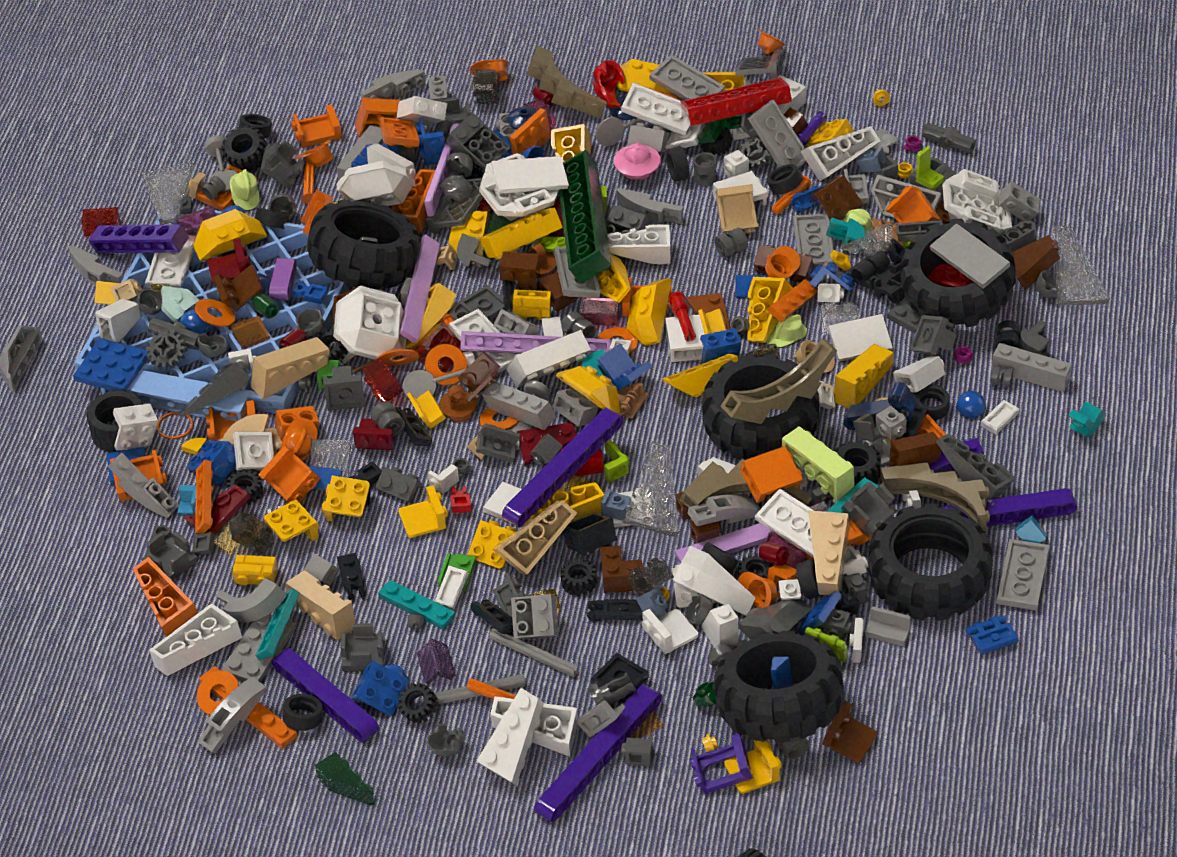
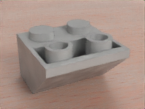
M637 123L636 126L631 125L627 146L639 142L654 148L657 152L665 153V146L671 133L667 132V129L664 127L653 126V129H651V126Z
M546 594L511 598L514 639L559 637L556 596Z

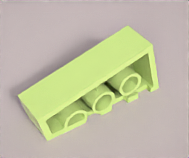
M797 427L782 438V447L785 446L788 452L792 454L794 464L799 469L803 467L807 477L811 481L816 480L822 486L821 490L825 494L830 493L834 497V503L854 487L853 465L841 458L837 452L826 447L822 441L814 438L810 432Z

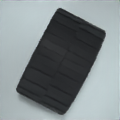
M112 391L98 396L90 403V406L87 408L86 417L92 440L98 448L108 452L122 451L116 450L114 447L119 430L118 424L109 425L106 423L115 419L113 415L114 408L143 405L137 395L125 391Z

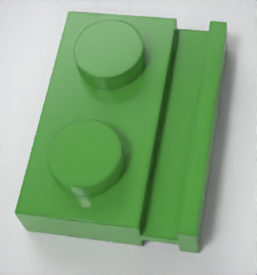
M448 552L437 581L438 587H441L448 567L452 566L469 573L462 591H466L476 563V556L457 553L456 555H451Z

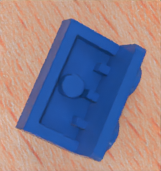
M735 328L700 336L703 345L701 357L703 363L727 354H733L737 357L740 354L741 340Z

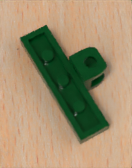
M731 116L708 122L697 139L700 144L715 142L724 127L727 130L741 127L742 116Z

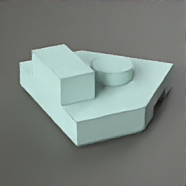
M162 286L161 288L162 311L173 322L179 321L188 310L195 309V305L199 301L188 289Z

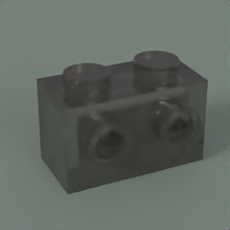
M243 511L229 522L231 539L261 555L274 544L272 529L266 523Z
M657 557L649 560L644 568L640 569V567L631 570L629 572L630 575L626 577L634 594L638 597L674 578L666 561Z

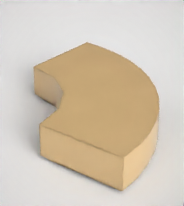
M254 414L238 420L227 430L222 441H229L234 447V432H265L269 415Z

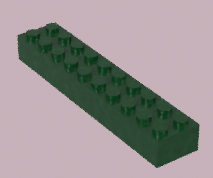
M586 149L563 162L568 189H559L568 269L580 283L590 280L596 274L612 266L598 165Z

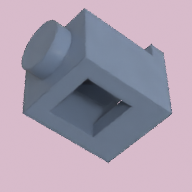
M879 147L877 151L867 150L857 157V164L860 166L862 173L881 172L885 166V154L882 147Z
M608 489L601 501L602 514L624 521L627 514H631L633 508L630 496L614 493L612 489Z
M661 584L644 590L636 597L642 611L650 609L657 618L665 615V609L668 607L666 599L660 591L662 588Z

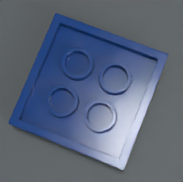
M99 338L74 373V381L111 391L126 392L148 360L146 354L149 352L144 349Z

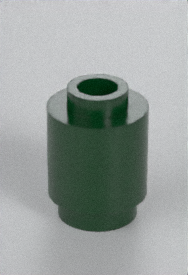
M260 293L254 297L252 304L264 317L270 319L278 314L279 304L268 295Z

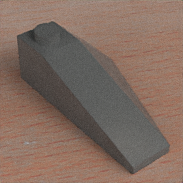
M236 361L226 363L209 380L211 384L208 383L205 387L201 388L199 391L200 396H195L178 415L180 417L186 416L238 390L242 391L248 386L249 383L247 381L251 377Z
M946 434L936 441L962 481L983 480L985 487L989 488V499L999 498L1016 479L1002 465L997 462L995 464L990 463L984 459L985 455L970 451L967 444L950 434Z
M802 599L783 600L749 613L738 624V629L751 640L758 634L770 632V634H780L781 631H791L812 608Z

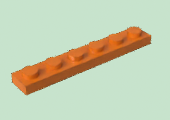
M215 666L199 677L200 683L207 675L219 671V669ZM219 684L214 686L211 692L222 700L226 694V689L223 685ZM259 701L246 718L251 725L281 749L298 737L294 729L287 726L283 720Z

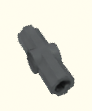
M927 122L922 131L923 137L937 141L942 148L947 150L953 147L971 154L976 145L975 139L960 134L955 127L945 129Z
M158 318L150 320L148 326L149 333L158 336L159 330L162 333L165 332V329H168L170 333L172 330H175L177 334L183 337L186 347L199 350L197 340L201 334L187 330L185 325L180 322L171 324Z

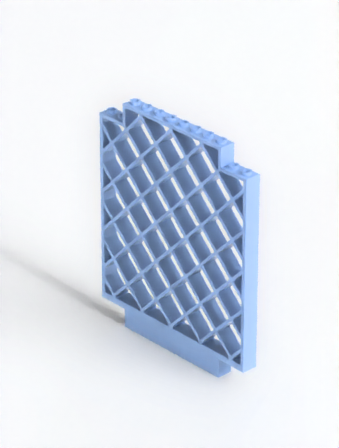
M200 208L193 222L159 216L155 225L181 224L187 235L197 236L202 221L218 216L222 211ZM285 223V229L261 224L267 235L265 238H267L269 243L253 250H249L246 246V256L249 258L250 265L255 266L257 274H263L272 279L275 265L262 269L259 263L277 256L280 258H291L288 252L307 245L308 235L303 233V225ZM194 250L189 267L207 261L208 259L200 262ZM306 252L293 257L297 261V271L290 299L295 297L293 290H299L297 284L300 282L308 287L311 283L325 286L334 282L338 288L329 291L322 304L303 301L288 307L285 303L286 300H274L279 304L280 311L278 314L270 319L266 317L259 319L256 315L258 311L254 308L252 301H249L237 312L233 309L231 310L235 314L234 321L247 316L250 323L229 330L227 326L220 327L210 324L206 332L218 328L221 332L218 336H222L227 340V348L231 347L233 352L242 350L239 343L260 336L264 342L247 348L251 349L252 356L256 355L257 357L281 349L280 340L290 332L272 338L268 332L287 324L293 330H296V317L307 309H317L321 312L324 319V327L321 332L324 334V330H329L332 325L334 296L349 291L351 286L345 285L344 282L339 280L334 281L325 276V272L322 270L304 277L301 271L314 266L309 253ZM138 253L122 282L128 279H135L141 286L145 285L151 266L148 260L152 259L155 253ZM188 267L182 288L189 291L193 290L199 300L213 299L222 302L217 287L205 292L201 288V286L212 282L209 267L191 273ZM152 288L156 292H161V289ZM137 297L131 299V301L136 303ZM214 308L207 309L208 313L214 317L223 316L219 310L216 311ZM162 310L155 315H145L140 311L141 318L119 343L126 345L125 339L147 332L150 338L129 345L146 350L145 347L150 346L147 341L153 340L152 334L148 332L150 320L158 318L166 322H172ZM98 325L94 328L75 361L76 371L100 338ZM316 336L307 337V340L315 338ZM187 347V352H183L185 359L180 358L181 364L175 363V368L168 366V369L165 370L163 366L158 369L151 362L144 364L126 392L137 395L143 404H151L152 408L180 412L195 396H200L199 391L208 384L207 381L226 363H230L229 356L212 362L210 357H206L201 353L200 349L194 350ZM199 359L204 363V366L184 374L179 369V367ZM244 368L251 377L247 381L249 384L242 391L238 390L188 415L206 418V415L209 414V407H212L213 413H220L224 417L222 419L238 421L245 417L247 410L246 401L254 400L255 410L276 414V410L290 408L299 390V382L296 381L263 400L255 391L250 390L252 389L251 369ZM171 371L174 376L166 375L164 373ZM101 388L102 395L112 392L111 390ZM229 412L237 414V416L227 417Z

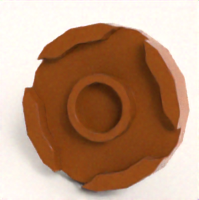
M541 244L531 247L528 254H539L541 278L555 274L557 265L554 254L545 251Z
M454 385L450 387L448 393L439 402L445 417L452 419V422L467 421L477 411L476 400L472 398L469 402L466 401L470 393L465 391L463 386Z

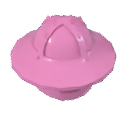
M639 142L623 147L614 156V166L617 171L627 178L634 180L647 179L661 164L660 155L657 150Z

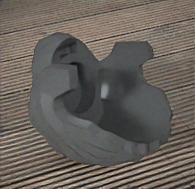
M450 176L444 179L440 185V189L445 192V200L450 204L452 203L451 199L456 201L464 200L472 193L470 183L461 176Z
M438 724V730L428 736V748L438 756L447 757L457 754L465 740L463 730L454 729L453 731H448L445 724Z

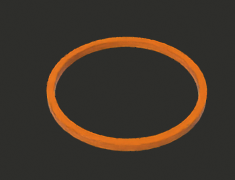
M179 412L168 413L159 419L157 423V431L162 437L167 439L182 438L192 430V418L189 415H186V417H188L191 421V426L186 433L174 437L166 436L162 434L159 430L160 422L167 416L178 414Z

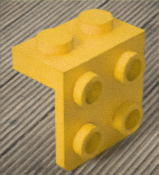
M847 118L835 119L827 123L823 122L808 139L806 145L807 147L850 134L854 132V129Z
M332 475L330 484L326 488V501H323L322 513L325 515V520L333 521L335 514L362 517L370 488L369 482Z
M434 485L426 487L427 501L401 507L398 510L409 538L446 529L445 518L448 517L447 509L441 505L440 492L436 493Z
M296 499L264 516L266 524L284 542L303 532L312 542L319 538V525L317 521L313 519Z
M480 520L467 555L476 556V561L502 569L506 561L492 549L518 530L509 526L506 529L502 528L499 523L489 520V522Z
M754 740V750L747 752L753 778L735 784L739 793L745 794L780 781L781 761L778 756L775 757L772 753L773 750L769 741L760 742ZM736 757L725 760L724 766L729 775L740 772Z

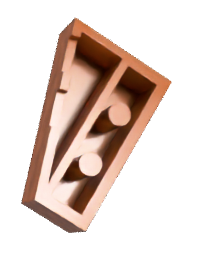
M362 98L355 122L358 137H361L370 125L380 128V117L396 119L398 104L402 100Z

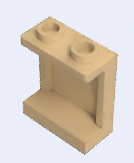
M753 184L720 188L715 191L722 234L726 233L728 235L729 231L736 228H741L745 234L755 232V229L759 227L752 194L754 191Z

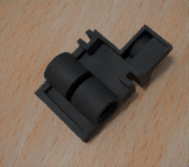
M878 251L874 255L870 254L845 272L854 279L853 282L870 290L875 289L876 297L881 298L882 295H887L888 299L894 304L899 303L905 298L902 283H900L901 264H896L895 261L890 264L888 256L882 251Z

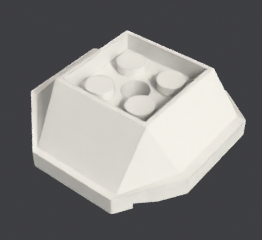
M516 153L511 156L502 158L500 160H514L526 158H524L523 155ZM491 163L486 165L479 192L498 216H504L508 220L513 221L553 206L559 189L498 194Z
M379 161L348 168L345 175L338 181L337 190L346 200H364L376 205L392 206L404 202L410 189L415 186V179L406 169L399 166H391L385 161Z
M963 169L943 183L944 208L948 211L950 219H963L965 223H971L972 220L985 223L988 226V230L993 228L999 234L1012 228L1010 212L999 206L1001 190L996 180Z
M359 286L337 302L333 336L338 341H341L344 347L352 354L375 360L385 352L406 349L407 338L399 334L404 315L402 305L394 294Z

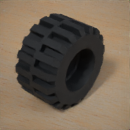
M240 126L235 131L233 129L230 135L227 134L225 136L226 140H223L222 153L229 165L240 170H247L249 173L253 170L255 172L258 170L257 168L261 167L264 150L268 144L258 129L252 126L250 128L248 126L241 128ZM251 146L248 151L240 153L244 148Z
M849 441L848 444L843 443L835 449V452L841 458L853 465L854 486L864 477L875 484L879 482L881 456H879V451L875 450L873 445L869 446L866 442Z

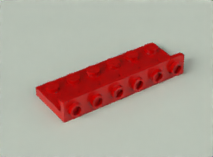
M780 77L680 101L681 108L689 117L690 125L694 126L757 111L773 99L777 105L792 102L789 84Z

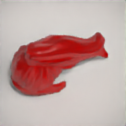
M604 60L595 68L592 84L596 95L608 103V108H620L622 105L615 98L614 88L618 80H620L621 84L625 83V75L617 62Z

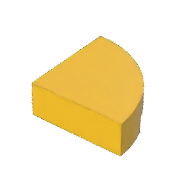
M836 250L830 253L832 260L841 269L847 271L851 268L848 255Z
M190 439L182 444L181 449L184 452L197 455L202 450L201 447L207 442V439Z

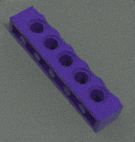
M181 224L103 225L96 228L88 241L96 253H179L189 239V236Z

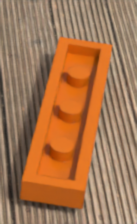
M804 279L773 303L767 311L777 320L783 322L815 297L818 289L811 285L808 280Z
M204 460L196 469L195 534L205 533L207 529L211 528L213 518L211 517V510L213 508V502L211 501L213 470H211V461Z

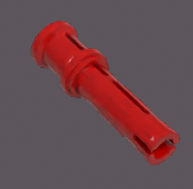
M680 291L674 292L668 298L670 304L673 305V314L678 317L684 339L689 341V335L692 341L696 338V334L688 315L689 307L684 301L685 295Z

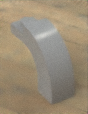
M266 578L263 579L251 594L245 597L236 598L221 589L216 595L221 601L220 605L223 607V610L239 622H252L267 616L287 596L277 584Z

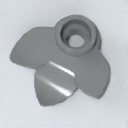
M885 129L875 131L880 142L868 150L877 151L879 147H882L884 154H889V146L897 143L898 138L888 134V130Z

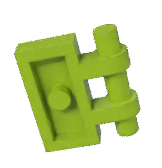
M806 628L805 634L815 636L821 643H826L837 655L838 660L846 662L848 648L845 645V641L840 640L838 636L827 635L818 628Z

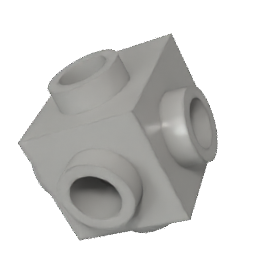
M892 406L876 414V428L882 436H886L892 441L906 433L907 420L905 416Z

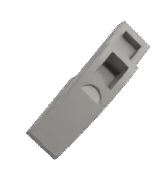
M424 70L402 71L371 81V87L360 92L361 100L362 98L386 99L392 95L399 98L426 85Z
M617 188V204L621 207L646 215L651 223L662 225L664 221L682 224L683 206L652 200V195Z
M72 245L68 247L74 267L93 285L96 286V281L122 282L124 278L123 273L100 264L99 257L95 254L88 253Z
M120 453L108 465V468L120 479L117 484L132 498L151 511L168 518L179 507V504L153 477L148 480L123 453Z
M719 495L708 497L705 504L689 507L687 513L696 526L725 519L730 524L755 518V515L760 511V507L754 499L746 496Z
M253 677L239 685L207 719L206 722L209 726L197 742L216 754L239 720L242 722L246 720L268 688Z

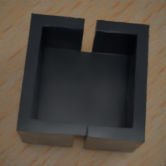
M598 512L570 522L562 531L567 548L582 555H590L594 553L595 549L609 547L612 545V542L618 540L611 518Z

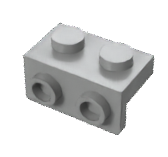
M844 169V176L862 203H869L865 174L848 176V170Z

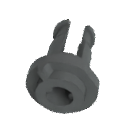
M627 672L621 678H616L600 688L597 683L587 688L596 705L604 700L609 705H612L625 698L630 692L637 691Z

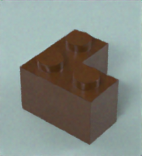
M503 251L499 264L500 280L518 281L519 290L539 291L538 279L541 278L539 254Z
M621 546L601 547L604 593L643 591L642 559L622 561Z

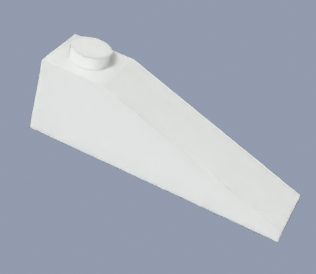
M669 225L645 226V229L636 231L634 228L625 234L619 232L607 234L611 254L650 264H670Z
M692 546L689 547L677 570L673 583L697 594L700 593L721 605L729 603L734 611L746 616L754 603L755 597L708 553Z

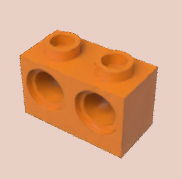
M313 406L276 410L274 425L281 440H283L289 425L297 418L311 420L315 424L318 433L319 419Z

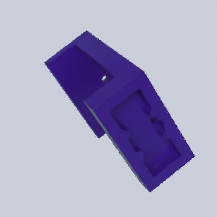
M739 733L731 735L733 742L731 745L701 755H697L694 748L691 749L693 757L690 758L692 769L696 770L694 780L696 786L701 787L704 794L753 778L746 747ZM733 757L737 758L740 772L716 780L704 778V771L708 766Z

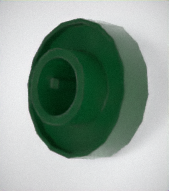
M707 681L697 687L696 693L693 696L695 704L697 706H714L716 704L714 682L710 683Z

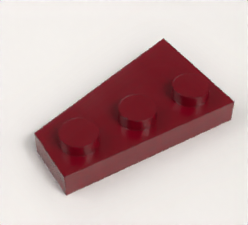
M573 422L551 425L545 430L532 428L517 431L516 433L520 434L518 444L524 467L533 461L530 453L546 434L551 435L563 445L562 447H565L576 436Z
M236 484L218 495L213 502L211 510L212 526L205 533L211 532L216 535L251 498L250 495ZM195 514L185 516V521L195 528Z

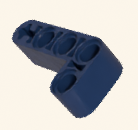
M896 382L892 386L888 399L849 406L843 424L847 429L855 430L853 421L865 414H872L876 427V414L890 406L899 413H902L907 422H909L913 417L917 404L909 387L905 383Z

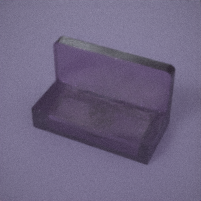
M431 639L417 652L424 683L430 684L437 676L449 680L456 676L447 644Z

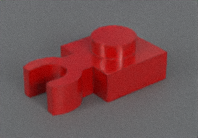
M463 486L462 491H456L455 487H452V495H450L452 513L471 512L470 494H467V488Z

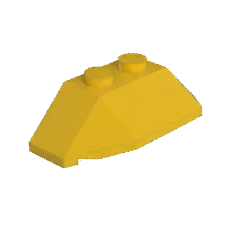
M631 59L621 65L625 75V83L621 84L620 80H618L616 84L618 89L629 92L632 84L635 83L648 89L652 88L675 95L650 80V74L659 64Z
M234 209L202 221L193 248L201 262L233 250V239L240 238L241 244L246 245L265 238L267 235L259 220Z
M474 211L464 226L451 227L448 244L456 254L457 245L462 233L478 240L488 234L491 213ZM480 240L476 254L484 257L485 250Z
M670 278L651 282L641 287L632 296L626 328L644 346L660 343L671 286Z
M727 354L662 379L666 384L688 395L698 397L703 395L705 386L714 372L718 373L720 367L730 360L737 362L738 357L733 354Z
M578 366L556 374L557 378L601 409L608 408L618 414L621 413L616 386L610 383L611 379L598 375V370L591 366Z

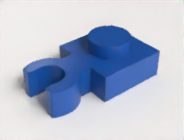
M300 282L297 284L299 290H293L295 297H304L305 301L322 304L329 293L328 287L313 283L308 287Z

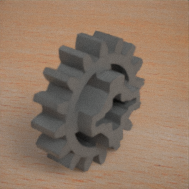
M756 135V137H750L749 140L745 138L746 143L740 144L742 149L739 151L749 158V170L753 168L756 171L758 167L763 169L764 164L769 165L768 160H773V157L760 137Z
M165 329L164 333L159 330L158 336L152 334L153 340L147 341L150 346L145 347L146 351L149 352L146 356L150 359L152 365H155L158 369L162 366L165 370L168 369V366L175 368V363L181 364L180 358L185 359L183 352H187L186 342L175 330H172L171 333L168 329Z

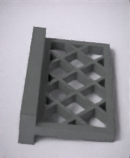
M782 49L775 50L772 56L742 58L735 70L736 76L770 73V79L778 78L783 68Z
M482 178L467 180L472 187V193L464 200L456 201L451 199L452 203L450 204L445 200V194L441 197L435 215L426 218V222L433 234L439 233L445 227L465 225L484 198L479 192Z

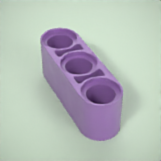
M276 259L269 288V297L271 299H290L297 271L296 259Z

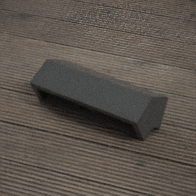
M942 220L898 223V242L912 241L919 233L922 235L927 233V227L938 222L940 225H944Z

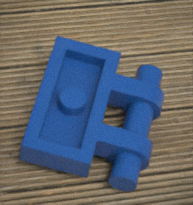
M1003 615L990 617L988 621L976 622L972 626L965 628L966 634L968 636L972 635V642L981 655L1018 643V635L1010 623H1006Z

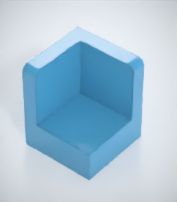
M180 485L178 491L181 501L178 514H190L192 516L195 514L196 485Z
M1030 516L1016 527V533L1022 541L1040 544L1047 537L1046 532L1033 516Z

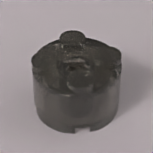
M474 69L473 73H476V77H473L472 90L473 97L476 96L477 100H474V103L495 104L496 100H500V90H497V83H500V73H496L495 69Z

